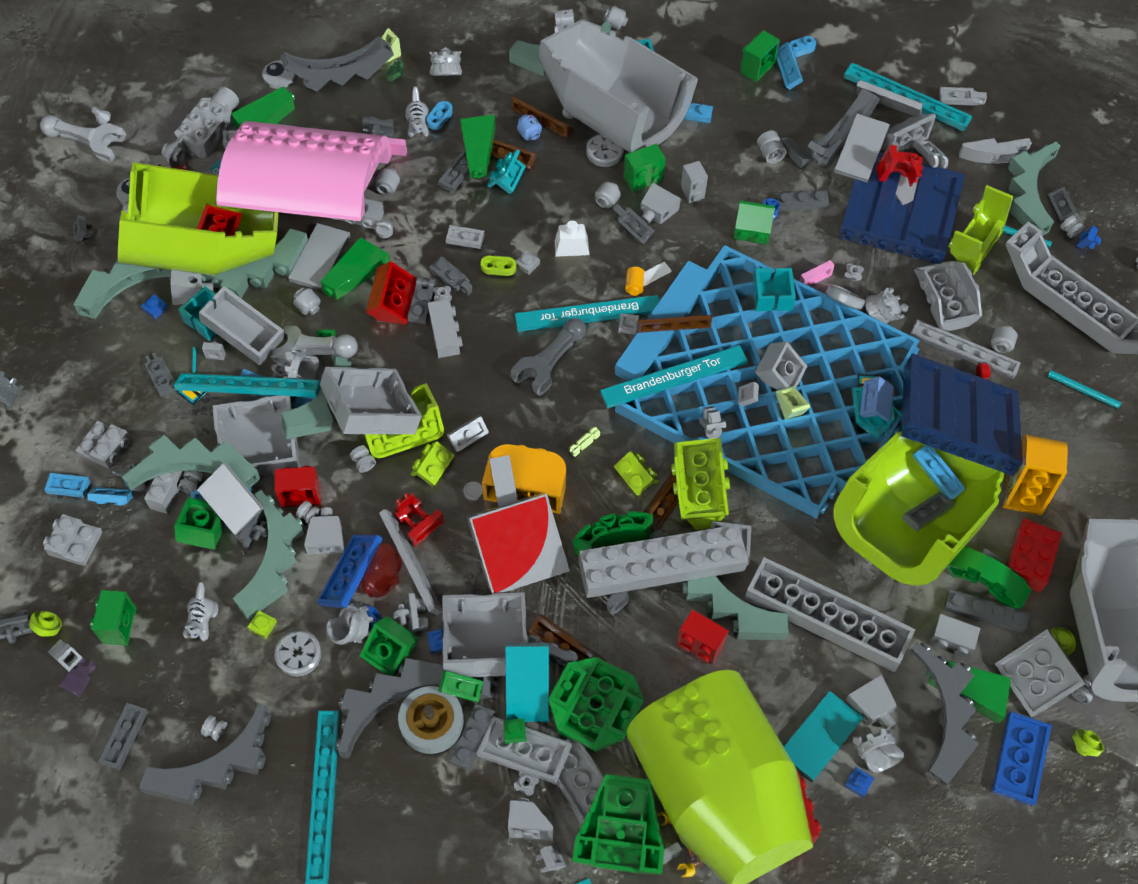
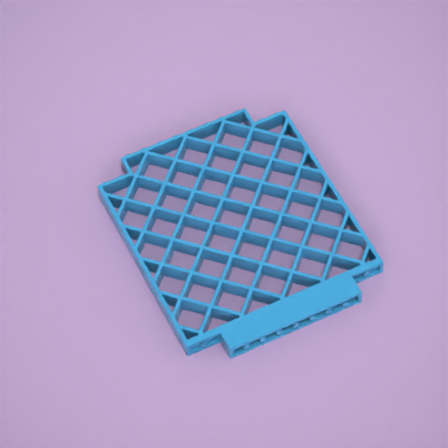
M724 245L708 269L688 261L648 319L689 317L697 304L700 306L702 315H711L708 303L728 299L731 302L734 313L712 317L710 328L637 333L615 364V375L630 381L649 375L653 369L655 372L663 370L662 368L677 366L739 345L743 352L748 351L753 366L733 371L728 369L722 371V373L713 374L615 406V412L673 443L710 439L707 436L692 439L683 434L680 423L699 420L700 417H703V407L714 406L715 410L720 411V415L736 412L741 429L723 432L719 438H721L722 445L745 440L751 458L734 461L725 456L722 448L723 458H727L728 470L725 471L817 519L820 513L824 514L829 506L827 503L828 499H833L837 491L841 493L847 483L846 480L866 462L861 446L883 442L880 446L881 448L901 428L898 425L902 422V419L898 416L891 429H887L879 439H876L870 433L856 435L850 418L855 417L854 405L845 407L839 390L857 387L858 374L882 375V379L885 381H892L897 396L892 397L893 406L895 408L902 407L904 366L912 353L917 355L920 348L917 346L920 340L857 309L846 306L795 279L793 280L796 299L793 311H776V308H773L772 311H756V309L743 311L738 297L753 295V282L733 285L729 272L746 270L752 273L754 277L755 268L771 267ZM772 268V274H771L770 282H773V276H774V272H775V269H773V268ZM718 273L721 274L725 287L708 290ZM823 308L832 313L834 321L814 325L809 311ZM799 313L804 327L783 331L778 317ZM769 319L774 333L752 338L747 323ZM739 325L743 340L721 344L716 329ZM864 328L872 332L875 342L855 345L850 330ZM708 331L713 346L690 350L686 335ZM839 333L845 348L824 352L819 337ZM676 336L682 352L662 356ZM809 339L814 354L801 356L800 358L807 365V368L819 365L825 381L803 385L802 380H800L796 389L809 404V396L830 393L835 409L813 413L810 405L804 416L782 420L776 403H779L776 391L772 392L770 386L766 385L755 373L761 361L757 349L766 348L771 343L786 341L790 343ZM901 348L909 350L902 364L897 366L891 350ZM880 353L886 369L865 372L860 357ZM850 359L856 375L835 379L829 363ZM757 378L763 394L758 395L757 402L741 406L738 404L739 394L735 382ZM726 384L731 401L708 405L703 389ZM695 391L700 407L676 412L671 396ZM664 397L668 414L650 417L642 412L639 402ZM767 405L773 422L750 427L744 410ZM840 420L846 438L824 442L818 424ZM809 427L815 444L792 449L786 431ZM777 433L783 451L760 456L754 438ZM851 448L857 467L835 471L829 453ZM819 455L825 473L802 478L796 460ZM784 462L788 463L793 478L792 481L777 484L767 478L765 466ZM830 484L819 505L811 502L807 489Z

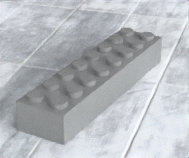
M739 525L580 551L578 559L586 598L745 571L749 562Z
M765 557L755 573L744 600L767 611L787 613L788 621L894 673L899 667L915 632L914 628Z

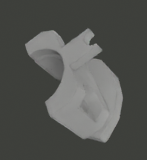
M573 9L555 13V33L574 24Z

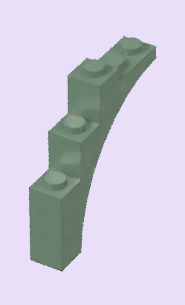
M605 21L601 25V31L610 34L611 23ZM517 40L509 50L510 63L541 76L546 74L539 61L540 45Z
M1057 142L1050 145L1047 144L1041 150L1034 151L1030 155L1026 151L1015 154L1011 158L1008 170L1014 175L1008 190L1015 196L1009 212L1022 226L1029 221L1043 231L1042 236L1050 231L1054 221L1040 201L1037 190V178L1042 167L1056 157L1060 149V145Z
M289 229L285 237L275 246L274 255L215 276L202 274V283H213V287L218 289L225 286L241 299L249 284L255 287L267 288L275 272L280 275H290L308 241L307 234Z
M117 259L110 274L104 271L92 270L73 305L79 315L96 319L102 308L123 290L149 279L171 277V270L118 263Z
M331 355L333 367L352 368V363L347 358ZM322 391L320 395L309 403L296 409L282 412L280 425L286 439L331 431L334 414Z
M165 435L155 439L149 446L151 455L144 457L137 466L127 470L122 477L125 485L132 491L142 483L159 475L190 470L213 474L223 463H227L248 489L260 480L258 471L227 440L222 444H218L212 452L196 438L186 442L179 450Z
M261 490L254 495L264 507L262 510L267 518V549L263 562L255 576L243 590L233 597L236 606L247 620L255 616L258 610L262 611L288 592L286 587L288 581L282 573L297 563L294 557L296 552L291 547V544L305 535L302 529L304 524L300 518H294L291 513L285 515L280 507L276 509L272 497L269 494L265 495Z
M716 576L683 581L682 592L686 594V601H708L707 612L711 613V620H733L732 628L733 632H736L737 640H786L789 633L787 613L770 612L740 600L728 591Z

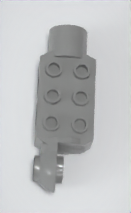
M220 87L212 98H202L174 132L176 141L166 143L162 149V156L170 167H178L186 154L200 159L210 156L223 139V131H229L234 125L231 113L239 104V98L232 90Z

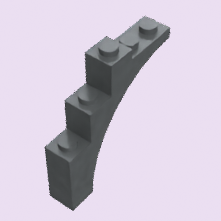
M378 36L361 49L336 58L306 59L286 52L280 57L283 63L282 66L286 71L296 74L299 78H303V84L308 89L318 92L329 80L342 86L354 74L368 80L394 53L390 43Z
M863 88L836 126L821 139L809 143L808 147L812 149L810 153L816 159V164L822 167L825 165L831 166L840 149L843 150L856 115L860 114L870 117L880 100L878 96Z
M916 642L909 652L923 664L932 676L940 694L944 714L942 742L937 756L927 772L944 785H948L979 745L974 734L968 730H965V732L961 730L977 710L973 707L974 703L969 698L959 696L974 675L971 673L972 670L964 663L959 664L956 662L950 668L948 661L943 657H936L931 653L932 650L926 644Z
M406 658L404 665L401 664L399 677L376 673L375 680L372 679L370 682L369 692L371 693L346 688L345 695H341L339 707L343 715H346L342 721V729H344L342 737L338 738L336 750H338L340 757L350 758L354 744L363 729L386 707L406 698L410 693L426 686L439 687L443 665Z
M258 704L251 720L242 733L228 747L215 756L182 768L160 769L146 767L139 789L144 794L194 805L195 800L199 799L201 795V784L226 790L227 785L231 784L233 780V769L258 775L259 769H262L265 764L264 753L258 746L262 745L264 728L269 725L271 720V714L267 706Z

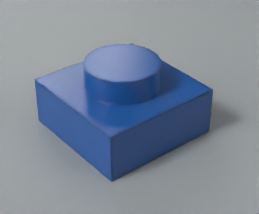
M152 295L141 305V308L156 319L168 309V305L156 295Z

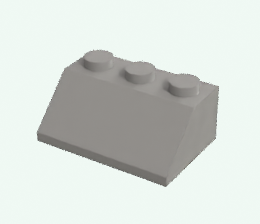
M918 114L900 124L897 123L888 129L880 150L882 153H885L889 145H896L897 151L902 152L912 147L915 140L924 141L928 139L936 115Z

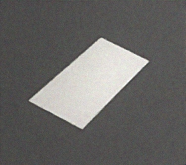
M662 262L645 271L644 286L667 275L672 270L665 262Z

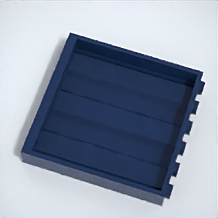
M879 152L868 183L857 179L854 180L838 238L929 261L934 264L943 263L965 174L921 163L923 166L922 175L918 179L914 199L910 203L901 205L896 196L901 173L897 171L892 172L885 182L879 181L876 167L884 153Z
M912 353L904 366L901 436L1014 476L1023 463L1019 391Z

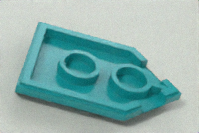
M852 387L856 424L876 439H879L895 421L893 402L889 421L884 420L878 415L864 418L860 415L863 387Z

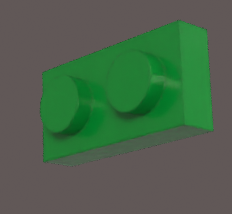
M443 671L438 692L472 702H479L483 681Z

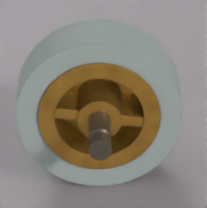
M426 686L413 691L405 698L399 710L398 723L404 740L410 747L421 753L435 754L447 750L458 740L463 729V713L458 699L455 696L438 692V686Z

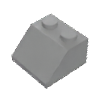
M787 341L771 343L755 373L766 385L777 390L792 386L796 388L807 365Z
M516 798L515 801L510 800L509 838L553 841V825L533 802H529L526 798Z

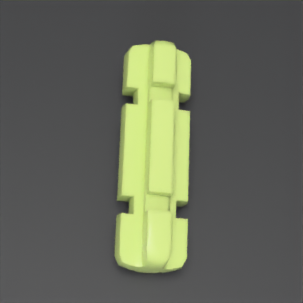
M592 427L589 433L586 432L576 441V444L573 443L568 448L569 453L572 456H577L580 450L583 451L593 442V439L596 440L600 436L599 429Z

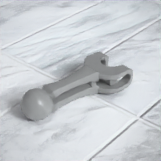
M47 115L40 122V129L46 136L56 137L59 135L61 138L84 143L90 146L99 160L110 163L113 162L115 156L113 151L107 146L114 141L123 142L127 135L122 128L109 123L102 124L97 128H84L65 123L54 115Z
M284 326V338L287 342L282 347L275 348L270 358L277 364L283 363L287 365L289 361L286 360L285 353L292 352L293 349L304 353L306 356L335 355L341 358H350L357 352L358 344L356 339L348 334L340 335L337 338L335 336L311 337L301 333L297 326Z

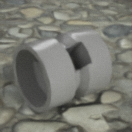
M767 131L757 139V144L768 163L779 162L785 157L787 151L775 131Z

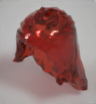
M388 543L378 547L373 560L359 583L361 591L372 598L384 597L396 585L400 584L397 575L402 566V558Z

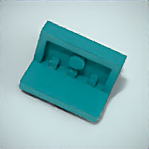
M515 150L512 153L509 152L505 158H500L496 162V169L488 177L489 182L487 186L489 188L497 184L509 194L514 191L526 167L517 159L520 153L519 150Z

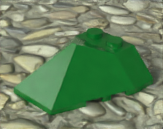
M606 774L575 838L572 862L594 868L662 875L664 847L650 780Z

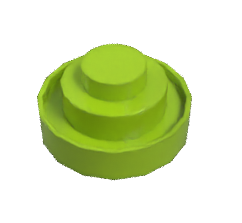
M37 611L32 614L29 620L31 630L42 637L56 635L62 626L60 618L48 611Z
M1052 628L1050 630L1051 634L1066 655L1072 654L1076 647V640L1073 634L1065 628Z
M1077 729L1072 735L1076 750L1081 755L1100 756L1104 751L1101 739L1096 733L1090 730Z

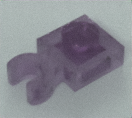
M82 657L77 663L78 668L76 670L72 668L67 673L60 687L80 697L91 680L87 674L95 669L96 664L91 661L88 666L84 667L87 660Z

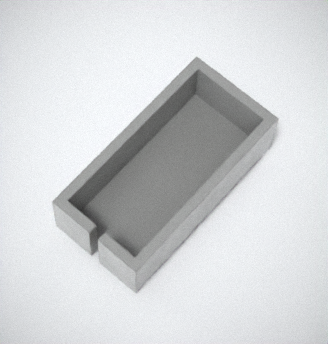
M225 286L213 297V302L210 300L199 312L201 323L258 365H261L284 339V330Z

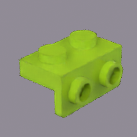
M437 441L424 447L422 457L414 462L412 465L413 470L410 473L413 477L418 475L431 486L436 485L454 457L453 453Z
M630 451L614 468L634 493L640 496L651 484H657L660 481L656 477L658 475L657 472L645 464L646 459L639 452L634 453Z

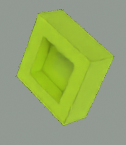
M258 610L247 628L249 631L266 639L277 621L275 618Z

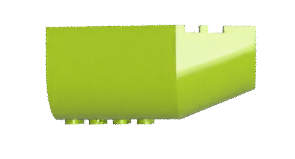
M133 162L130 172L128 213L122 210L119 222L118 263L215 276L274 255L278 212L217 205L219 175ZM206 204L242 213L240 228L238 232H235V236H225L224 232L197 229Z
M900 431L848 479L835 502L834 521L844 541L862 557L896 581L907 585L919 586L934 581L985 524L999 503L998 495L1001 492L1000 484L1003 481L1004 473L933 448L966 489L951 500L955 505L950 511L916 532L902 519L904 514L941 491L912 457L914 453L925 445L902 437Z
M720 670L706 674L653 702L632 720L627 729V738L680 840L725 884H747L813 848L796 767L739 672Z

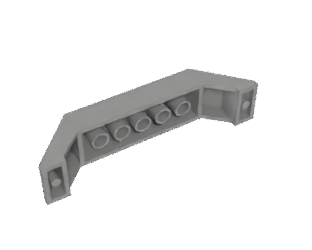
M1028 221L1006 242V248L1021 284L1026 291L1110 352L1138 354V317L1054 258L1044 241L1043 231Z

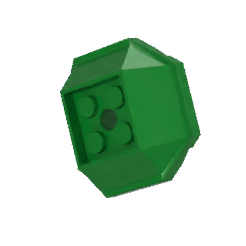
M597 657L578 662H569L549 697V705L557 732L594 751L624 741L627 737V729L630 723L638 715L644 703L634 675ZM596 701L602 706L600 708H593L590 704Z

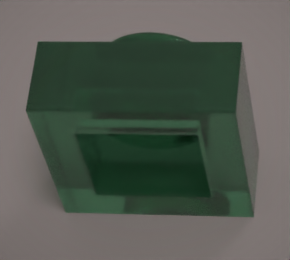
M397 59L390 64L386 79L392 82L394 79L399 78L403 73L404 62Z

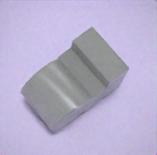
M61 639L48 651L68 672L82 659L69 644L64 643ZM74 655L73 660L65 664L66 660Z

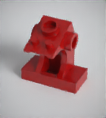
M889 145L876 167L878 179L885 182L892 172L897 171L902 176L907 177L911 187L913 183L918 182L917 177L920 178L922 175L923 166L921 163L923 158L915 153L898 152L896 145Z
M406 493L396 501L397 506L394 508V516L400 523L404 522L411 529L408 533V538L414 547L444 523L443 514L438 509L431 515L426 514L420 508L422 503L413 493L411 495ZM415 513L422 519L417 525L409 519Z

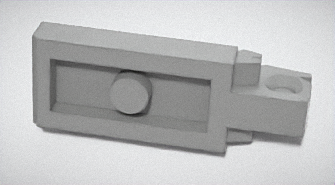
M941 87L939 89V101L944 104L981 105L985 104L987 99L986 92L974 91V88Z

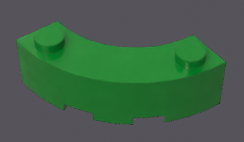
M628 511V514L615 515L613 513L600 517V521L591 526L589 524L586 525L573 539L575 556L579 557L580 551L613 546L624 542L648 540V537L654 530L653 514Z
M965 546L946 567L953 577L964 579L974 584L980 582L989 587L988 592L995 596L1002 605L1011 608L1022 609L1032 591L1023 577L1017 575L994 558L975 551L968 546Z

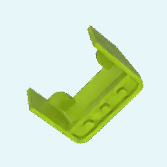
M988 185L985 187L981 202L976 203L973 208L974 218L964 233L955 231L948 247L950 248V253L958 262L966 264L967 268L971 270L972 275H975L1002 234L1013 200L1012 195Z

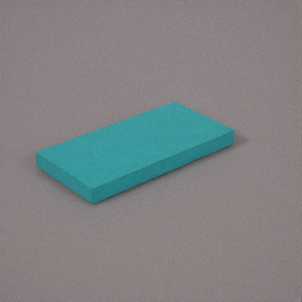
M506 643V720L524 718L525 722H549V643Z
M831 691L828 692L784 746L796 770L811 782L816 779L864 718Z

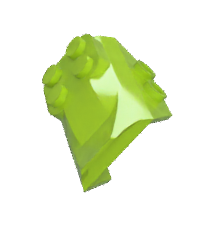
M721 438L675 442V463L671 464L672 475H676L677 483H673L674 495L678 494L681 519L687 520L695 530H705L710 528L712 521L721 522L726 515H729L726 489H730L729 477L725 478L724 470H728L727 458H723Z

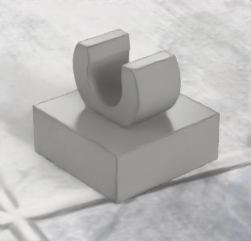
M557 846L542 848L540 850L541 855L536 858V861L544 860L546 864L544 868L540 869L541 872L556 871L566 866Z

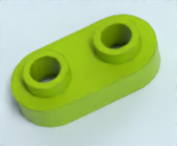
M485 256L481 260V270L485 274L510 276L516 272V261L511 257Z

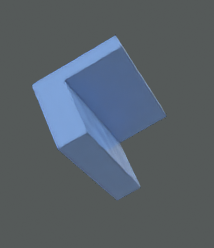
M881 377L865 380L860 415L864 418L878 415L884 420L889 421L894 386Z

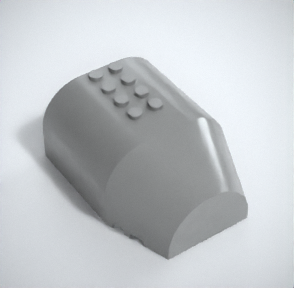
M583 19L541 40L539 61L565 111L629 153L653 144L659 145L673 134L685 117L698 78L628 36H625V39L616 37L615 31H611L608 34L601 31V26Z
M1089 519L1082 538L1070 590V599L1091 687L1097 696L1106 700L1138 702V520Z

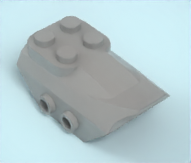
M950 261L914 269L920 281V287L925 291L927 301L931 304V313L940 329L952 331L965 328L982 316L979 286L975 283L971 270L967 268L964 262Z

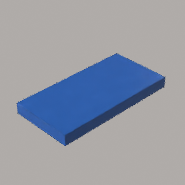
M352 535L317 600L320 606L347 608L383 538L379 535Z
M1011 711L1008 713L991 792L1031 806L1036 805L1052 725Z

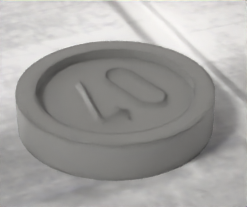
M469 482L464 486V496L468 500H478L483 495V487L478 482Z

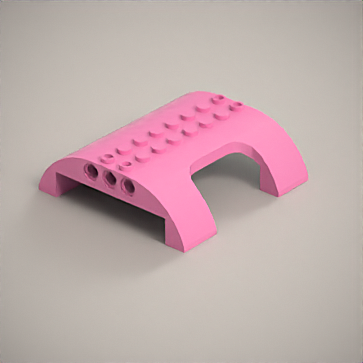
M245 121L238 128L224 152L218 177L217 205L361 221L365 213L364 192L378 164H388L392 157L390 141L384 135Z

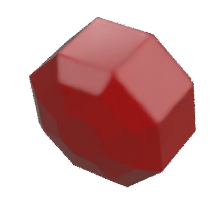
M978 362L976 376L988 380L991 375L990 365L987 362Z

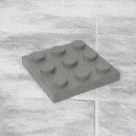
M1048 629L995 663L1003 676L1011 678L1010 687L1031 717H1035L1087 684Z

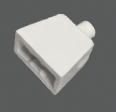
M569 221L567 225H560L558 227L555 238L556 257L589 255L588 237L584 224Z

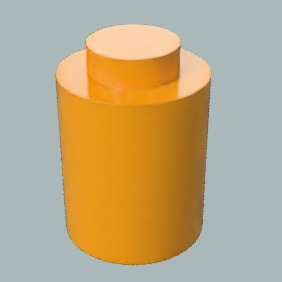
M630 267L627 269L625 290L632 296L643 292L645 272L642 268Z

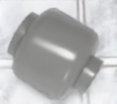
M612 6L607 9L603 20L611 23V28L618 31L621 26L625 27L628 18L625 17V10Z
M382 169L377 175L374 184L379 193L383 195L393 194L400 183V178L395 170Z
M604 182L595 193L596 203L602 208L613 207L620 198V190L615 183Z
M301 288L294 294L293 304L303 315H314L320 309L318 306L321 300L312 289Z
M1010 326L997 327L991 338V346L998 353L1010 352L1015 347L1018 334Z

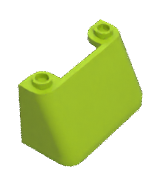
M427 383L413 388L410 393L422 416L415 434H364L373 457L383 458L437 440L443 436L444 427L439 407Z

